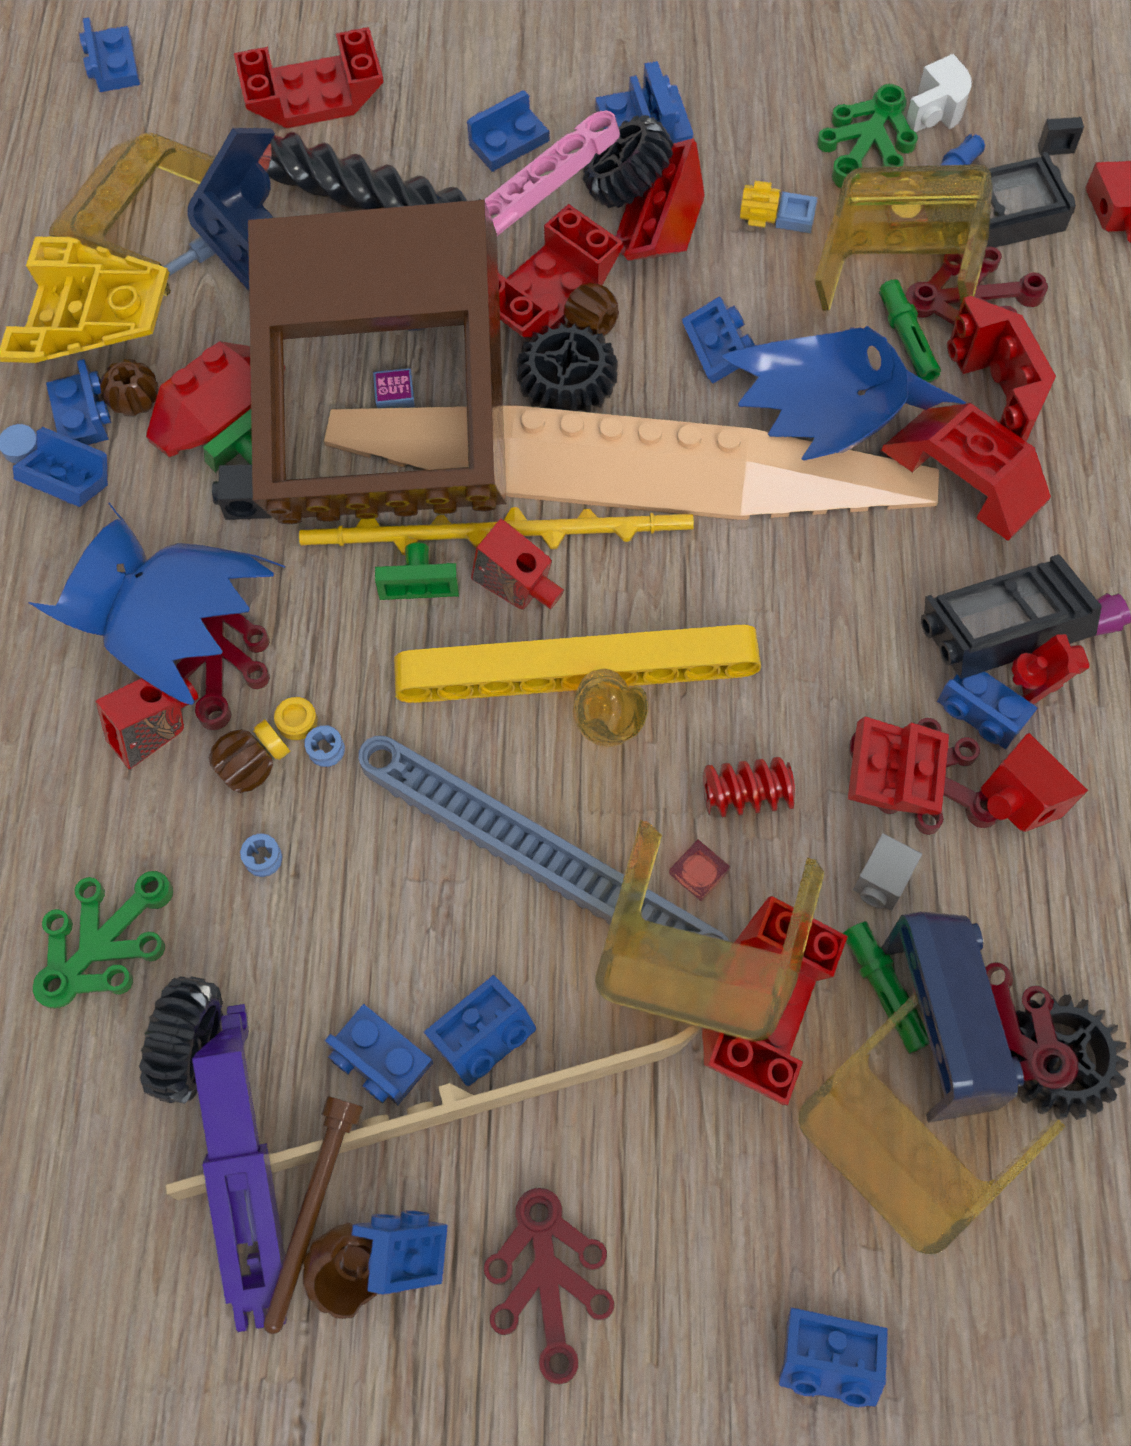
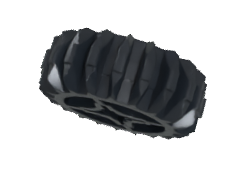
M646 114L641 117L635 116L629 122L627 120L623 121L619 127V138L600 155L595 153L591 162L584 167L582 180L586 184L585 186L589 190V194L602 205L608 208L615 206L620 208L625 202L631 204L637 196L642 197L648 188H653V183L657 179L662 178L661 172L669 166L668 160L674 153L672 151L674 143L670 139V135L661 122H657L654 117L650 118Z
M560 321L557 329L552 330L546 325L543 335L533 332L531 342L523 343L522 353L518 354L517 358L518 370H516V377L520 385V391L523 397H528L531 407L540 405L541 408L569 411L581 410L590 413L592 406L601 408L604 398L611 397L613 387L617 383L618 372L616 370L618 369V360L616 355H614L612 344L605 343L603 333L593 335L590 326L580 330L576 322L571 328H565Z
M179 976L178 978H173L168 983V986L162 990L161 998L155 1001L154 1012L149 1016V1025L144 1033L145 1041L141 1048L142 1060L139 1068L142 1071L140 1081L144 1093L159 1099V1101L172 1104L174 1102L185 1104L196 1096L198 1090L192 1058L221 1031L220 1023L221 1016H223L221 1010L223 1001L220 989L216 987L215 983L205 982V979L190 976V978Z
M1064 994L1058 1003L1053 997L1054 1005L1050 1013L1053 1023L1063 1024L1076 1030L1072 1035H1063L1056 1030L1055 1033L1059 1042L1067 1046L1073 1044L1071 1049L1078 1059V1073L1072 1083L1076 1084L1078 1082L1086 1090L1050 1089L1033 1079L1024 1081L1023 1087L1027 1092L1022 1095L1021 1101L1027 1104L1036 1098L1039 1100L1037 1105L1038 1114L1044 1115L1053 1106L1056 1119H1065L1070 1111L1076 1120H1080L1086 1117L1087 1110L1097 1114L1104 1109L1103 1102L1111 1103L1117 1098L1113 1088L1122 1087L1126 1081L1117 1071L1126 1069L1129 1061L1117 1056V1053L1126 1048V1042L1120 1040L1113 1041L1112 1035L1118 1031V1025L1110 1024L1108 1027L1104 1026L1101 1020L1105 1017V1010H1098L1092 1015L1088 1012L1090 1007L1089 999L1081 1000L1074 1007L1071 995ZM1045 996L1041 999V1005L1037 1001L1031 1000V1007L1035 1009L1041 1008L1045 1003ZM1026 1008L1025 1012L1017 1010L1016 1015L1021 1034L1038 1044L1032 1014ZM1087 1043L1090 1044L1094 1052L1096 1065L1087 1056ZM1010 1050L1012 1058L1016 1057L1019 1062L1027 1060L1013 1050ZM1053 1057L1047 1062L1049 1073L1054 1074L1061 1070L1062 1064L1053 1069L1054 1065L1060 1060L1058 1057Z

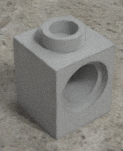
M882 833L853 890L859 893L861 899L867 904L880 909L886 907L892 911L917 866L922 853Z

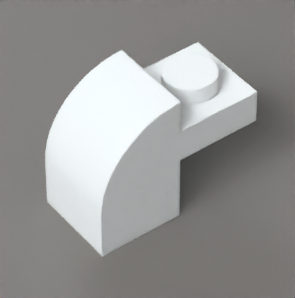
M954 54L924 67L918 90L919 95L911 98L906 117L911 130L917 132L926 127H932L939 121H942L948 129H951L961 120L972 83L968 70Z

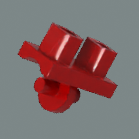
M1066 634L1055 635L1034 652L1021 654L1013 661L1011 668L1013 672L1012 680L1016 685L1022 686V697L1034 705L1051 692H1056L1063 687L1064 683L1077 674H1081L1089 669L1090 664L1083 646H1070Z

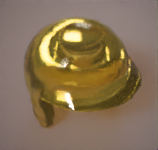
M609 669L594 670L582 679L576 691L573 717L578 730L588 741L598 746L615 747L635 737L643 728L648 715L647 694L642 687L634 685L630 688L619 674Z

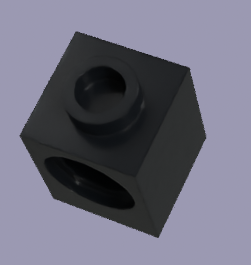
M252 465L219 466L218 481H213L212 497L214 504L220 505L225 520L272 518L270 514L253 501Z

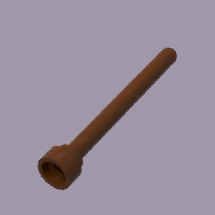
M330 1096L326 1098L321 1115L326 1116L323 1126H326L327 1129L263 1325L265 1331L269 1334H277L283 1328L345 1132L350 1134L352 1126H358L363 1110L362 1106Z

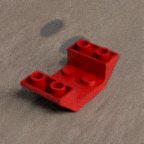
M366 27L335 33L339 51L337 56L276 68L272 67L268 47L233 53L246 109L285 128L355 115L384 83L370 28Z
M570 204L566 205L544 225V246L507 278L498 273L500 320L522 337H532L533 332L543 335L546 325L552 330L557 329L560 321L564 325L566 322L563 310L571 292L579 285L586 283L603 286L623 249V242Z
M973 296L964 297L959 313L955 318L951 337L947 342L948 355L953 362L956 361L962 374L990 367L991 376L996 383L1000 384L1007 402L999 423L1027 442L1056 375L1023 315Z
M971 403L924 410L885 443L881 450L912 473L931 456L971 486L988 496L976 519L1007 541L1041 510L1051 498L1035 447Z
M773 896L768 897L733 943L702 1023L704 1065L783 1106L788 1105L803 1061L790 1055L816 981L834 977L848 936Z

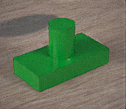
M251 409L203 446L205 463L214 472H217L219 466L227 464L238 454L249 465H252Z
M408 544L405 547V565L375 567V583L379 600L459 597L456 563L429 564V547L426 544Z

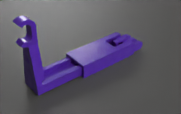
M245 1004L227 1007V1015L221 1016L222 1031L192 1058L208 1150L202 1166L225 1303H232L237 1332L248 1331L249 1318L247 1312L253 1311L256 1329L264 1328L266 1309L269 1307L285 1258L267 1143L260 1144L245 1057L244 1043L249 1034L248 1016ZM255 1241H258L259 1252L248 1254L247 1265L250 1266L251 1274L242 1276L237 1244L248 1243V1246H252Z

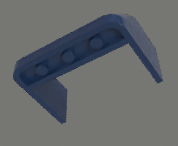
M232 128L192 196L187 208L188 220L191 226L248 291V220L274 218L263 206L270 193V178L265 169L258 163L275 135L271 128Z
M922 911L901 915L881 949L885 955L905 952L943 1089L944 1098L926 1113L928 1123L1001 1109L1017 1096L1018 1087L1023 1086L1024 1077L1018 1059L1011 1057L980 952L983 949V937L979 925L971 923L966 915Z

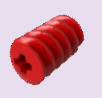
M773 757L769 768L764 759H756L753 771L747 761H739L736 774L730 763H722L719 776L713 765H706L704 768L703 788L708 815H710L711 808L716 806L721 817H726L729 804H733L738 815H743L746 802H750L755 813H760L763 800H767L772 811H777L779 798H784L788 809H794L795 783L790 763L787 762L785 765L781 757Z

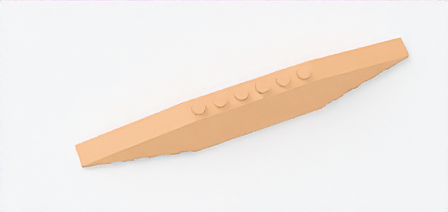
M517 405L503 406L506 496L675 514H693L695 516L746 520L750 518V515L770 514L771 518L789 517L790 512L812 511V515L826 514L827 510L849 508L850 512L868 511L869 507L887 506V510L932 507L937 506L939 469L920 465L912 473L894 459L853 450L804 461L801 458L811 445V441L793 437H770L768 435L769 432L751 428ZM467 406L331 409L324 443L326 446L369 458L371 455L388 459V463L404 468L406 464L426 470L469 467Z

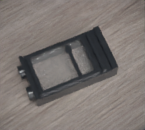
M1048 152L1042 153L1041 157L968 173L954 178H947L937 182L935 179L926 180L922 194L925 210L935 208L931 221L933 231L935 233L940 232L945 227L949 234L943 256L951 250H957L964 255L980 252L985 247L997 248L1066 231L1076 208L1075 198L1071 192H1068L1061 179L1060 170L1053 164Z
M1058 554L1051 556L1050 561L1046 563L1042 562L1033 567L1030 566L938 595L935 598L932 595L926 596L924 614L921 616V626L924 634L928 638H933L939 647L944 663L948 666L951 665L960 679L1013 663L1021 654L1034 652L1055 635L1066 634L1069 644L1096 636L1102 605L1062 556Z

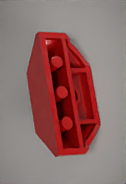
M694 138L674 143L672 147L674 153L668 160L669 166L661 172L662 178L657 179L653 183V188H648L642 197L637 196L631 204L627 203L615 237L623 242V249L620 254L628 261L658 258L687 251L705 198L698 148Z
M219 341L212 347L207 348L199 357L183 369L175 372L170 379L160 385L146 433L148 441L170 458L179 454L180 450L192 449L210 442L251 409L250 346Z

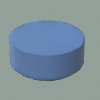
M12 425L0 434V451L5 459L11 463L17 464L37 449V435L27 425Z

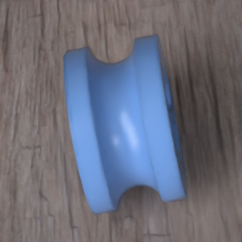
M325 725L313 728L305 738L304 747L310 760L321 767H330L337 764L345 753V745L340 733L331 726ZM322 739H325L332 747V750L328 753H325L322 749L314 751V749H319L317 743Z
M267 834L252 835L246 839L240 850L241 860L247 870L254 876H270L281 866L282 852L275 839ZM266 847L271 857L269 859L264 857L266 862L257 864L255 858L252 857L253 852L259 854L257 849Z

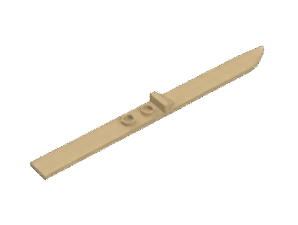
M699 1017L696 1023L679 1034L657 1043L477 1095L466 1092L450 1083L438 1086L443 1105L434 1107L433 1102H424L407 1108L408 1115L389 1120V1115L368 1118L361 1122L362 1128L353 1130L350 1134L345 1133L339 1154L662 1060L681 1051L701 1031L704 1020ZM323 1139L270 1154L269 1159L272 1173L316 1161ZM204 1174L165 1185L167 1195L178 1201L207 1192Z

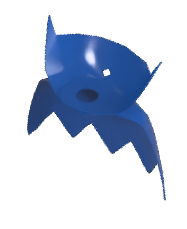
M869 326L865 328L851 327L849 330L771 342L731 351L722 355V358L731 365L758 377L738 402L739 407L781 410L768 433L770 437L814 438L801 458L804 461L834 453L847 452L881 430L899 413L904 404L925 410L941 402L966 404L960 398L908 371L896 350L888 343L886 337L881 336ZM869 346H874L881 356V366L878 370L873 369L867 354ZM866 390L864 395H858V391Z
M109 502L108 504L119 519L105 526L84 550L66 581L56 606L28 603L66 625L86 633L103 636L104 647L109 653L134 673L175 699L193 705L195 701L173 661L187 657L219 655L223 652L206 629L201 618L249 612L250 608L229 579L274 577V572L256 560L284 568L285 566L257 555L183 543L167 546L147 560L136 535ZM117 564H123L125 572H118Z

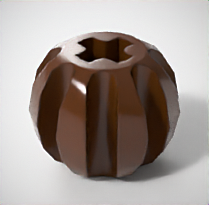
M594 283L579 285L572 291L563 310L565 322L569 328L576 322L580 330L590 326L593 335L603 333V337L611 332L619 317L618 302L614 294L607 287Z
M124 359L120 363L114 362L107 368V373L101 377L100 388L104 401L115 413H122L127 417H135L139 413H147L152 408V403L156 401L159 385L155 374L145 363H137L133 359Z
M243 729L230 731L221 736L212 746L208 757L212 769L231 790L238 793L252 791L262 785L269 777L273 767L271 755L249 731Z

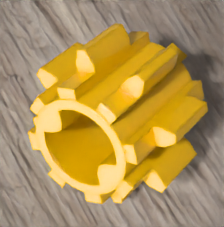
M755 181L754 186L745 185L740 219L749 220V226L765 228L766 222L775 223L780 189L771 188L772 183Z

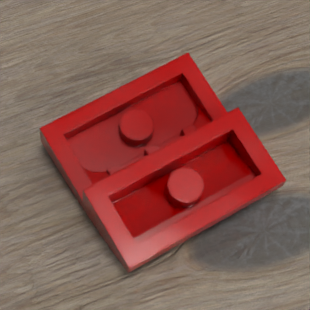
M864 716L857 722L848 799L896 811L929 815L942 813L949 734L912 722L901 728Z

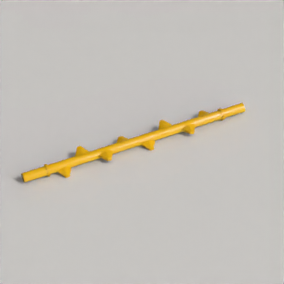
M512 507L504 518V521L523 536H541L550 549H557L565 535L616 533L622 541L628 542L631 541L636 532L650 531V534H654V531L693 530L694 528L693 514L654 515V513H650L649 516L598 518L591 509H584L576 519L527 520L518 507ZM438 515L431 524L380 526L376 519H361L357 526L353 528H343V525H339L338 528L299 530L300 545L339 544L340 546L350 543L394 542L402 555H405V547L408 544L423 540L468 539L477 548L497 522L451 523L445 515Z

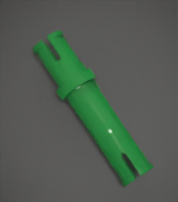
M899 280L886 281L880 286L879 295L889 314L887 321L891 328L896 329L917 376L928 383L932 382L940 376L941 368L917 321L918 312L916 307L908 302Z
M867 921L858 923L842 933L848 936L846 943L861 966L858 972L863 980H869L887 1016L900 1035L908 1054L916 1052L930 1044L925 1025L892 967L894 962L889 954L885 955L884 951L880 948Z

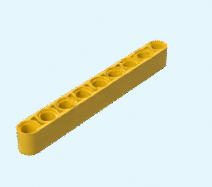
M728 625L403 651L394 656L395 697L406 703L742 678L754 675L761 670L756 628L750 625Z

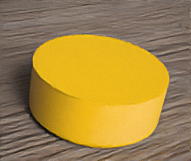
M301 697L285 699L277 706L274 713V722L279 733L289 740L305 739L307 734L317 726L318 719L313 705Z
M266 719L253 727L255 735L276 760H281L291 752Z

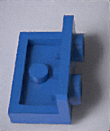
M45 427L40 428L36 432L37 449L13 466L14 480L78 507L84 505L108 486L107 454Z

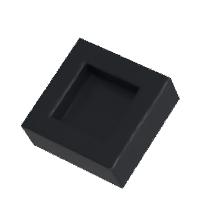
M1082 117L1046 119L1037 144L1040 156L1044 152H1048L1049 155L1074 154L1084 130Z

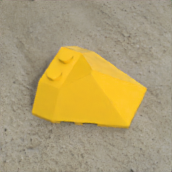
M35 236L26 267L38 284V288L26 326H6L0 345V362L37 363L153 334L169 277L168 269L128 255L125 259L112 255L108 249L100 246L97 249L82 245L80 240L72 237Z

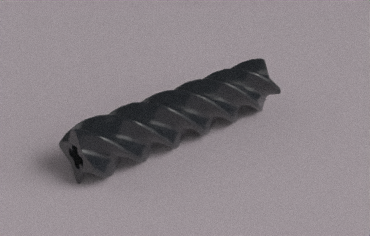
M296 132L287 133L281 140L275 137L271 140V160L267 170L269 178L284 185L298 186L302 190L316 196L330 197L337 203L347 207L369 210L467 201L463 193L456 187H448L436 192L429 180L424 176H415L403 181L396 168L392 165L387 164L371 170L360 154L355 153L339 159L328 143H320L312 148H307Z

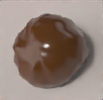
M349 1222L337 1225L313 1240L303 1261V1285L307 1297L320 1312L329 1313L332 1317L338 1319L354 1318L362 1305L368 1303L377 1295V1293L368 1292V1264L372 1253L373 1239L353 1236V1224Z

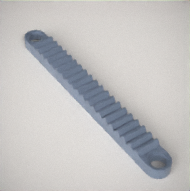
M374 736L367 739L361 745L358 759L364 775L390 791L394 797L402 798L409 806L414 805L424 815L429 814L436 822L444 823L451 831L459 832L466 840L471 839L478 847L486 848L493 856L501 857L508 865L516 866L523 874L528 873L538 883L543 882L550 890L560 892L565 899L575 901L580 908L590 910L595 917L605 919L610 926H617L624 934L632 935L639 943L647 944L654 952L665 955L669 961L677 962L705 978H715L722 974L732 945L728 937L719 930L394 739L386 736ZM375 751H389L392 754L391 762L383 768L373 767L369 764V758ZM704 943L716 944L722 952V959L716 964H705L697 956L698 947Z

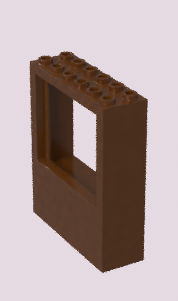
M485 199L248 220L253 501L281 524H299L302 522V518L316 517L318 521L334 522L340 520L341 515H355L359 519H375L379 517V513L394 512L396 516L410 517L417 515L418 510L431 509L437 514H452L457 512V508L472 507L475 511L485 512L495 510L496 505L507 504L497 232ZM464 325L469 467L286 480L284 339Z

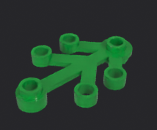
M885 84L874 93L872 100L851 105L840 104L833 109L831 122L836 128H823L820 130L817 147L821 151L829 153L837 149L839 142L859 138L849 155H842L834 162L832 179L837 187L850 189L858 183L862 171V161L873 143H875L883 159L881 165L882 174L890 178L901 174L904 159L896 150L903 154L912 153L916 148L918 140L917 133L911 130L903 115L907 100L901 87L895 84ZM873 114L872 118L868 121L852 124L853 118ZM887 119H889L897 133L895 148L884 128Z
M148 871L142 874L135 883V893L100 928V903L105 896L104 887L95 878L86 877L81 879L76 884L74 890L76 898L81 902L79 950L68 961L66 936L72 931V919L59 909L51 910L45 914L42 919V928L48 934L47 966L36 975L32 987L34 997L41 1005L57 1009L68 1005L75 998L76 994L110 991L113 994L120 995L126 993L132 987L133 976L122 965H112L103 974L81 975L92 962L135 958L156 961L162 957L165 951V943L155 932H144L136 940H114L146 908L159 909L170 902L173 896V886L163 873ZM152 881H157V889L152 893H146V885ZM96 886V892L92 897H83L84 891L88 887ZM64 918V924L60 929L51 930L54 920ZM156 940L157 946L155 950L150 953H144V945L148 941ZM118 973H124L123 983L119 986H111L113 976ZM55 978H60V987L56 991L49 992V983Z

